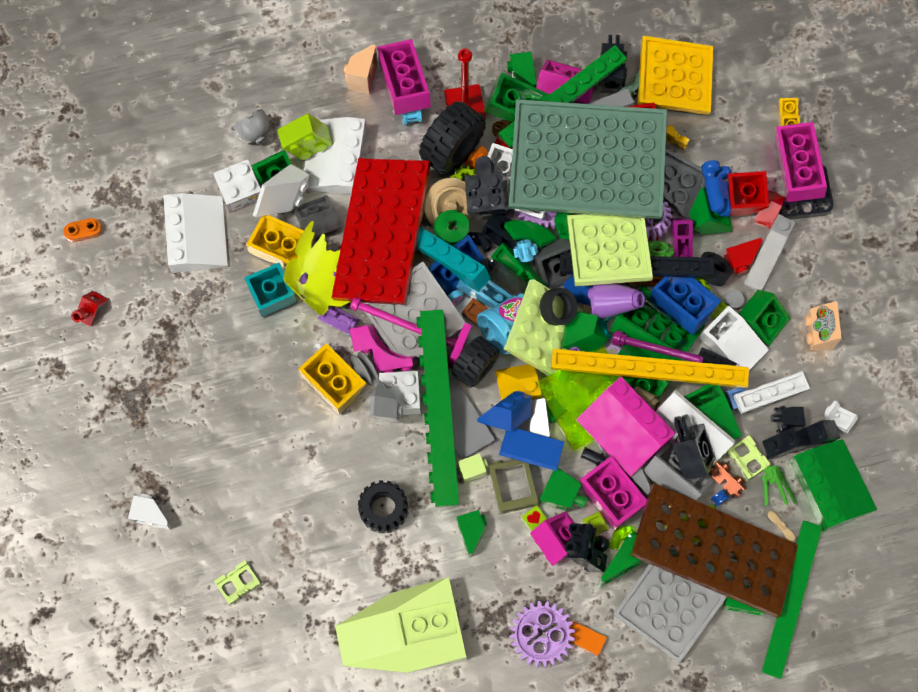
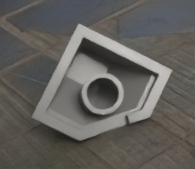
M375 379L374 387H377V389L371 393L370 416L376 421L399 422V418L403 416V405H400V401L379 379Z

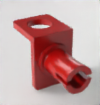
M95 291L85 294L81 298L78 309L72 312V320L76 323L83 322L91 326L98 307L107 303L108 298ZM91 297H97V298L100 299V301H99V300H94V299L91 298Z

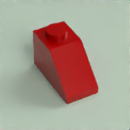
M762 238L726 248L723 256L733 269L732 275H742L748 272L763 241Z

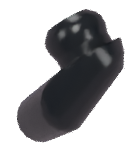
M468 232L475 245H480L485 252L493 248L491 243L481 236V233Z

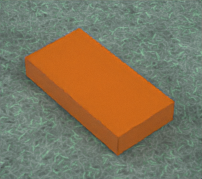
M573 621V625L569 629L575 630L574 634H570L571 637L575 638V641L569 643L599 656L607 637Z

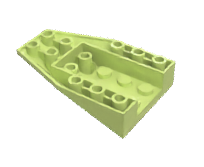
M449 577L390 593L335 626L342 663L345 667L410 673L466 660V652Z

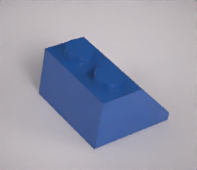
M514 391L481 415L477 422L512 432L531 417L532 396L524 394L522 391Z

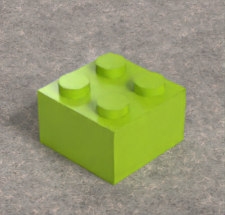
M309 113L277 129L282 149L302 161L309 159L312 155L324 151L332 145L328 126Z

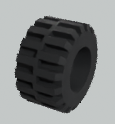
M481 335L474 338L455 361L452 375L469 388L476 386L492 369L499 357L500 350Z
M379 480L377 484L372 482L371 486H366L364 492L360 494V500H358L360 518L364 525L374 532L379 531V533L383 534V531L391 533V530H397L400 524L403 525L404 519L408 515V502L404 491L399 488V485L396 483L393 485L388 480L387 483H384L383 480ZM381 497L390 498L395 503L394 511L385 517L375 515L371 509L374 501Z

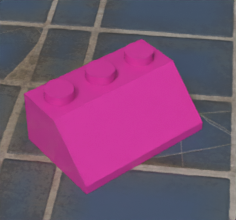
M547 59L541 68L536 88L551 94L583 69ZM595 86L576 99L575 103H590Z
M612 456L583 476L579 481L582 484L581 488L614 530H617L645 507L646 498Z

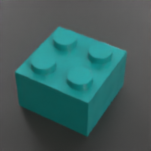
M279 262L244 277L261 317L296 303L292 289L284 282V271Z

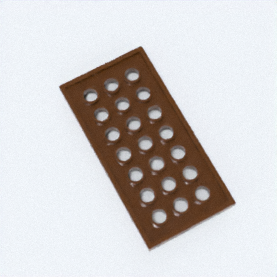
M653 483L630 556L778 618L781 616L798 545ZM662 505L668 506L670 509L669 514L662 511ZM680 513H685L688 521H683L680 518ZM698 520L706 524V529L699 527ZM657 522L664 525V531L658 530L656 527ZM716 528L723 530L724 537H720L716 533ZM675 530H679L683 534V539L675 536ZM734 536L741 538L742 545L735 542ZM693 538L700 540L701 547L693 543ZM651 540H656L659 543V549L652 547ZM753 543L760 547V552L753 550ZM711 546H716L719 549V555L712 552ZM670 548H674L677 550V557H674L670 554ZM771 551L778 555V560H774L771 557ZM730 553L736 555L737 562L731 561ZM689 555L696 559V565L688 561ZM748 561L755 564V570H751L748 567ZM707 563L713 565L714 572H709L707 570ZM766 569H770L773 572V578L767 576ZM725 571H729L732 574V580H728L725 577ZM743 579L750 581L751 588L744 586ZM761 587L768 589L769 596L762 593Z

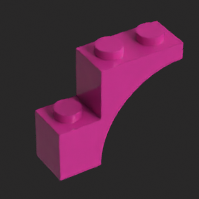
M374 324L356 326L350 329L354 352L360 351L365 354L373 351L376 372H395L394 369L396 368L406 371L413 369V366L418 364L417 356L401 355L385 346L378 337Z

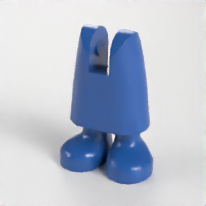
M717 160L707 161L702 164L701 170L705 178V187L711 211L718 213L720 216L727 217L731 213L729 183L724 180L728 178L729 173H732L731 168L728 166L720 167V162Z

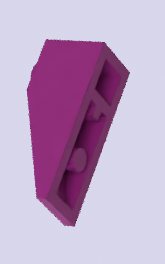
M689 217L671 219V247H674L672 257H693V220Z

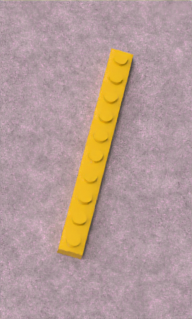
M553 349L552 370L740 388L748 387L749 367Z

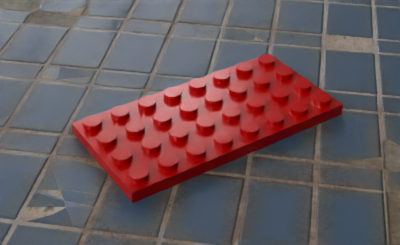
M358 158L331 296L333 300L352 301L354 297L361 298L360 302L406 305L431 166L429 161Z

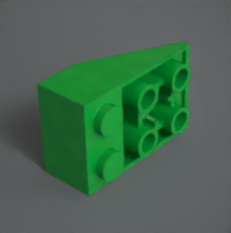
M707 384L684 396L731 438L735 440L742 436L728 401L719 385Z

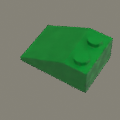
M501 73L494 82L484 112L499 119L514 122L516 99L540 101V97L546 96L548 93L505 73Z
M635 531L625 537L624 543L597 584L599 588L644 563V561L630 556L637 534Z

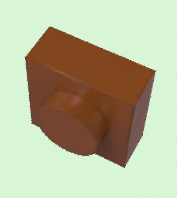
M473 298L461 313L477 326L478 314L488 308Z

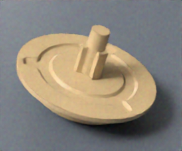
M444 178L430 187L424 200V213L432 226H434L436 218L446 210H456L463 213L468 221L471 220L472 217L467 213L464 181L457 178ZM452 223L449 226L450 230H452L454 227Z

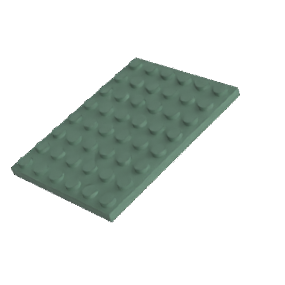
M516 99L508 209L662 219L667 110Z

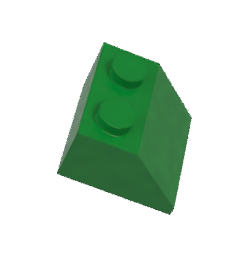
M759 289L739 312V315L766 346H770L791 319L774 293Z

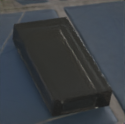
M499 261L489 271L490 280L512 296L515 293L519 295L527 288L528 282Z

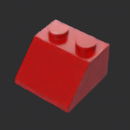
M766 171L728 174L731 204L730 217L751 215L769 208Z

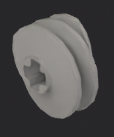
M358 352L357 356L352 355L350 357L352 369L361 378L364 377L369 385H372L370 373L374 379H379L372 360L368 359L363 352Z

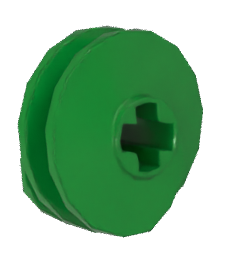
M456 210L442 212L434 223L436 236L448 244L458 243L465 238L469 231L467 217ZM451 223L454 225L452 230L449 229Z

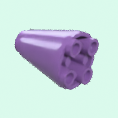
M616 283L594 285L588 291L592 315H597L598 318H607L636 310L639 307H643L645 302L643 292Z

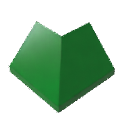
M577 312L575 318L565 325L561 348L570 350L572 347H578L580 351L597 353L608 340L598 316Z

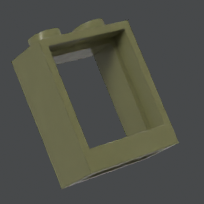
M511 458V461L503 462V460H498L489 465V474L499 515L538 506L529 463ZM523 466L530 496L502 502L496 472Z

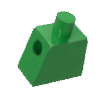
M557 467L556 471L553 470L539 499V504L570 512L573 504L584 508L588 497L578 493L582 485L579 481Z

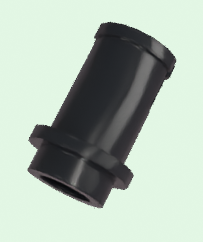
M585 447L580 458L595 464L597 467L607 457L604 456V453L599 454Z

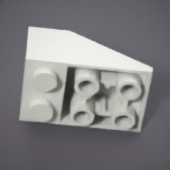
M730 306L703 331L700 338L716 354L736 362V366L749 367V370L768 352V348L747 322Z

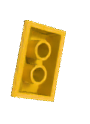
M265 215L260 218L246 246L249 253L273 264L279 262L281 267L286 269L290 260L298 259L295 247L304 230L270 215Z
M327 343L298 368L300 376L339 415L355 401L366 385V382Z

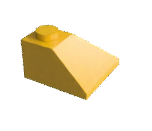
M526 364L495 370L501 401L514 391H522L524 394L531 395V400L541 399L538 376L533 366Z

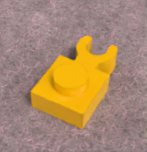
M667 125L666 142L672 145L676 144L679 148L685 150L690 139L679 135V132L673 126Z

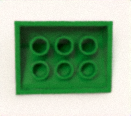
M641 285L638 291L643 292L644 297L649 300L652 291ZM645 301L643 307L618 314L610 331L612 333L616 330L622 331L630 338L689 352L706 325H703L692 335L681 325L674 324ZM639 348L652 358L683 361L680 358Z
M843 439L794 455L789 461L820 526H822L823 532L877 511Z

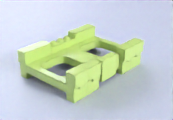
M750 435L726 451L732 460L736 461L738 467L742 469L741 472L747 481L771 465L764 455L761 456L762 453H759L760 451L755 447L756 443ZM741 444H745L750 451L743 457H740L735 451V448ZM752 460H757L761 466V469L755 473H751L747 468V464Z
M245 560L235 566L236 569L229 572L227 576L223 574L214 581L229 605L238 600L239 596L242 597L243 594L249 592V589L253 590L261 584ZM245 570H249L253 580L244 585L239 575ZM231 581L236 587V592L227 596L222 586Z

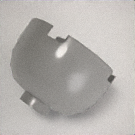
M263 109L253 112L252 116L248 118L246 116L233 126L234 133L241 141L259 144L266 139L265 135L269 131L270 123Z

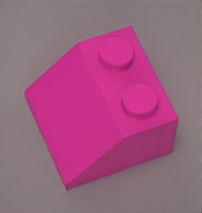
M566 511L543 521L530 533L534 542L539 546L552 566L567 559L568 553L565 551V545L570 541L572 535L568 531L569 525L574 522Z

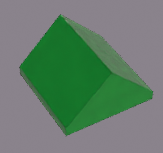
M282 150L251 165L260 188H262L265 182L289 166L291 162L286 151Z

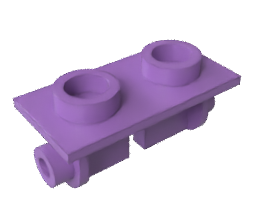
M331 305L328 306V311L324 315H319L318 320L350 336V329L356 327L360 319Z

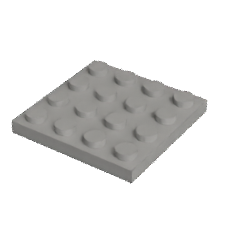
M421 262L412 269L406 305L364 302L367 305L416 325V317H420V311L443 309L445 336L448 338L462 329L465 322L424 262ZM366 313L392 351L405 356H417V359L420 358L419 355H423V347L419 348L418 336L422 335Z
M649 564L613 615L680 663L727 597Z

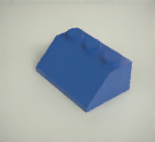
M664 277L652 289L649 298L652 303L692 335L706 323L721 303L718 297L693 277Z

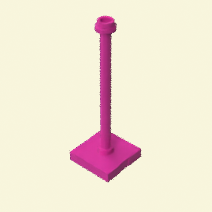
M359 297L353 298L350 305L353 311L356 312L359 309L422 335L421 328H417L416 324L362 303ZM465 322L458 339H451L445 336L446 345L450 346L449 349L453 350L448 362V367L451 369L461 354L472 326Z

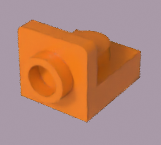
M480 146L478 150H474L465 162L466 167L470 165V169H474L476 159L481 156H488L489 152L484 146Z

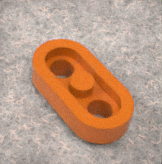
M88 218L68 223L64 227L63 233L68 241L79 242L98 237L102 232V226L97 219ZM90 225H94L92 229L88 228ZM76 229L74 233H70V230Z

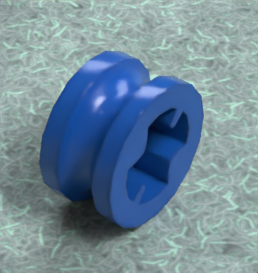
M725 489L710 499L715 502V507L720 506L730 498L729 495L725 494Z

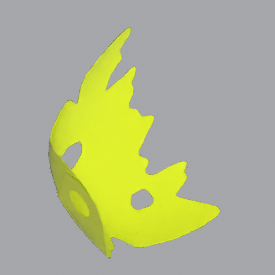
M311 221L303 231L295 247L298 259L290 260L286 266L284 282L319 315H324L328 311V306L340 307L351 301H337L331 298L335 281L333 274L337 270L336 266L340 250L336 252L326 251L325 234H322L311 248V241L315 232H312L314 222ZM306 272L308 274L307 282L301 285L299 279Z

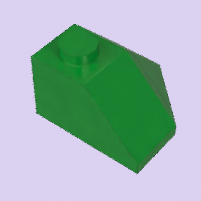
M705 188L700 189L689 212V216L693 220V230L703 235L733 231L730 215L723 217L711 211L707 191Z

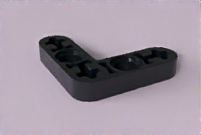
M824 165L823 170L827 184L825 198L794 202L785 201L779 211L780 215L792 220L826 216L831 213L834 203L827 169ZM822 203L828 206L827 210H824V207H820ZM804 204L809 205L811 211L808 213L804 212L801 206ZM785 207H788V209L791 210L790 214H788L787 211H784Z

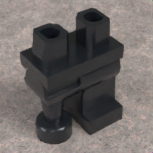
M571 523L568 530L572 534L571 539L565 545V551L568 553L567 559L582 565L587 572L604 573L608 555L603 552L609 547L608 538L602 535L596 536L597 529L591 524ZM597 558H601L600 565L597 563Z

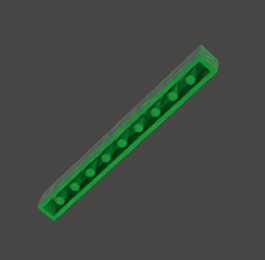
M443 309L420 311V317L416 318L417 328H421L422 336H418L419 348L423 347V355L419 356L420 367H424L425 374H421L422 386H426V394H422L423 406L427 405L428 413H424L425 425H429V433H426V444L431 446V452H427L428 464H432V472H429V484H434V491L430 492L431 503H435V508L459 506Z

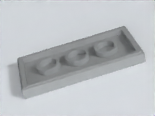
M455 377L449 379L454 449L459 458L463 460L495 442V439L485 424L477 422V419L480 417Z

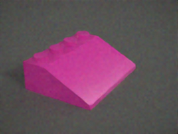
M622 377L609 386L576 419L603 450L614 458L629 477L635 474L664 448L676 434Z

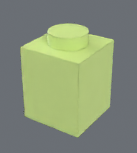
M480 453L458 461V468L464 484L486 476V470L489 469L486 459H482Z

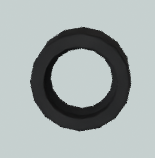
M704 252L701 257L714 258V278L702 279L714 286L725 285L733 273L731 265L714 252Z
M564 288L546 291L540 300L541 316L550 325L557 326L570 323L577 313V302L573 293ZM557 295L564 302V313L561 318L556 317L552 308L553 300Z

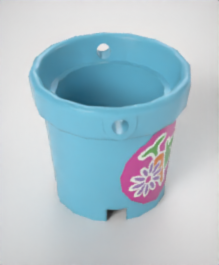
M515 293L494 308L486 309L477 316L478 326L486 340L497 347L500 353L504 355L510 354L504 350L524 296L521 293L519 295Z

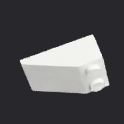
M290 164L262 185L253 216L259 217L291 212L294 208L300 207L304 200L302 197L303 193L309 185L307 182L309 174Z

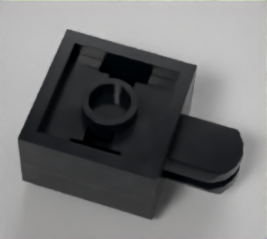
M608 35V42L602 43L600 56L616 45L627 58L624 44H620V35L615 36V43H612V35ZM626 62L599 82L598 93H617L621 90V87L625 86V79L627 78Z
M479 157L475 162L476 175L465 176L467 213L471 217L509 213L506 175L502 171L494 172V163L489 157Z
M688 414L682 415V417L676 416L674 418V425L678 435L672 444V451L678 458L679 471L683 473L685 480L707 476L716 457L704 423L692 426Z

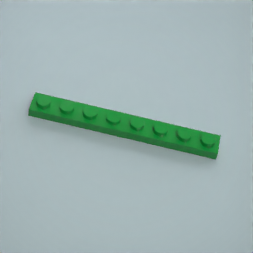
M616 45L542 101L574 102L627 62V58ZM515 121L499 132V137L510 149L513 148Z

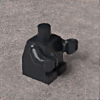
M782 405L775 407V413L770 416L771 422H777V428H781L776 430L778 434L793 427L806 426L804 407L793 406L786 408V406Z

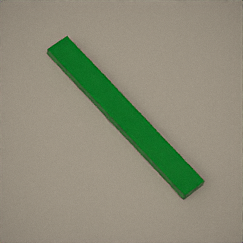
M805 520L801 523L796 541L798 548L781 616L775 618L761 674L782 679L822 530L820 525Z

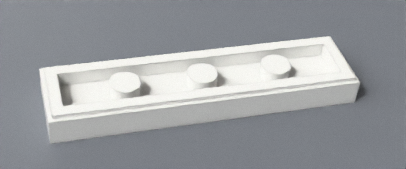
M803 371L735 394L733 397L740 413L743 414L808 391L811 388Z

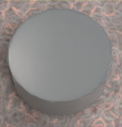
M731 290L727 293L724 301L733 310H738L744 303V296L740 291Z

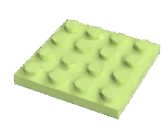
M593 214L567 215L575 286L652 281L653 275L645 218Z
M534 279L529 280L504 350L558 382L566 383L570 371L551 369L553 349H563L561 348L565 325L555 326L544 321L539 308L540 300L543 294L551 289ZM557 295L553 300L552 308L556 317L561 318L564 313V302ZM577 306V312L589 314Z

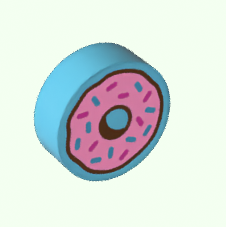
M455 290L447 297L456 307L464 300L465 295L460 290Z

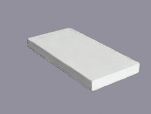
M676 390L655 411L676 433L674 439L678 435L674 425V418L676 416L682 417V415L688 414L692 426L704 423L716 457L715 462L735 443L733 438Z

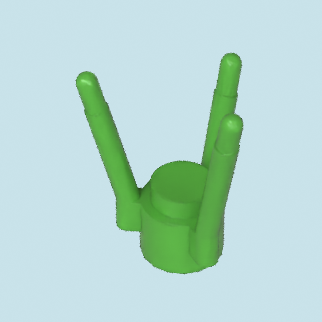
M774 465L765 468V475L761 476L765 506L769 504L768 482L770 485L777 484L785 505L789 503L782 484L792 502L797 504L779 466Z

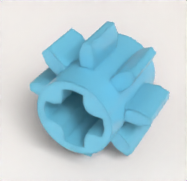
M529 239L518 241L517 246L513 249L515 258L519 257L521 262L533 260L534 255L538 253L537 245L532 244Z

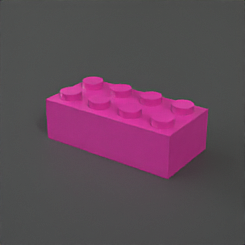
M409 39L378 46V62L394 114L399 115L430 108V92L413 40Z
M814 122L777 126L774 138L787 202L825 198L827 184Z

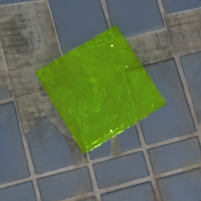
M605 346L593 351L594 353L608 354ZM558 370L536 382L572 451L594 440L576 419L621 376Z

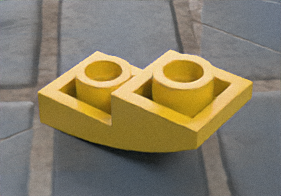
M798 98L779 99L780 126L800 124Z

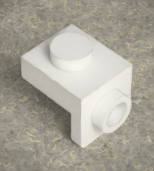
M835 400L825 410L824 416L826 420H834L837 429L847 434L858 420L856 414L841 408L839 402Z

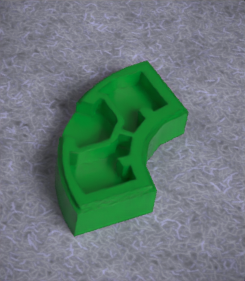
M513 220L505 222L504 228L514 240L529 239L540 248L554 243L556 237L549 230L534 222Z

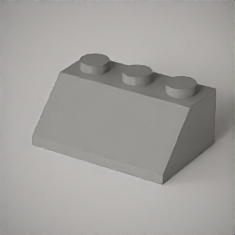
M669 442L654 456L643 472L651 481L697 501L714 482V479L708 474L707 476L685 480L683 473L678 468V458L673 454L672 444Z

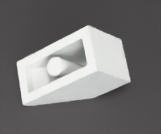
M140 494V496L133 497L128 516L131 522L170 530L171 525L157 503L152 499V496Z

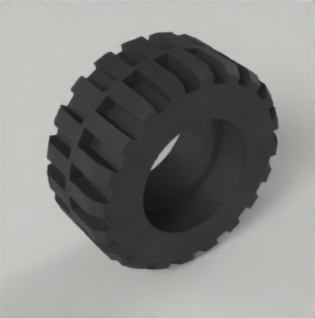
M457 101L447 106L435 118L432 125L427 129V133L423 136L419 149L420 158L423 161H429L431 167L440 174H451L454 169L460 168L466 162L469 155L479 144L486 128L484 117L464 102Z

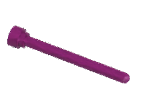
M616 330L612 338V345L615 346L630 345L692 362H703V357L700 355L630 338L622 331Z

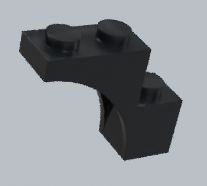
M821 420L807 427L790 428L762 442L768 459H774L797 450L831 443L840 439V435L834 420Z

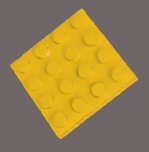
M643 36L641 38L638 105L654 102L656 108L709 115L711 112L713 46Z

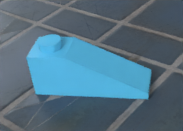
M461 280L456 287L471 298L491 308L513 296L491 280L486 283L480 292L467 286Z

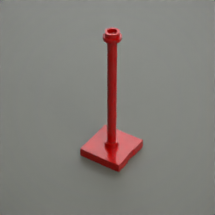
M464 48L458 53V60L461 62V87L444 90L445 102L447 106L457 101L464 102L486 120L480 84L469 85V62L472 60V52Z

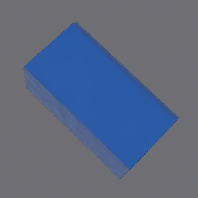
M468 234L453 246L477 262L484 259ZM435 261L428 267L447 296L458 289L456 287L460 279L442 264Z
M516 428L512 432H505L499 455L556 471L564 441Z

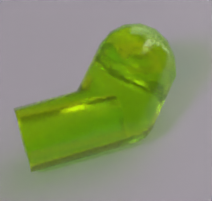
M623 526L614 530L609 548L618 551L621 541L625 540L627 535L634 532V529L631 526Z

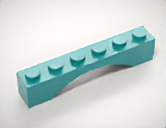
M419 228L416 250L430 256L450 270L464 284L480 292L491 279L486 267L424 228Z

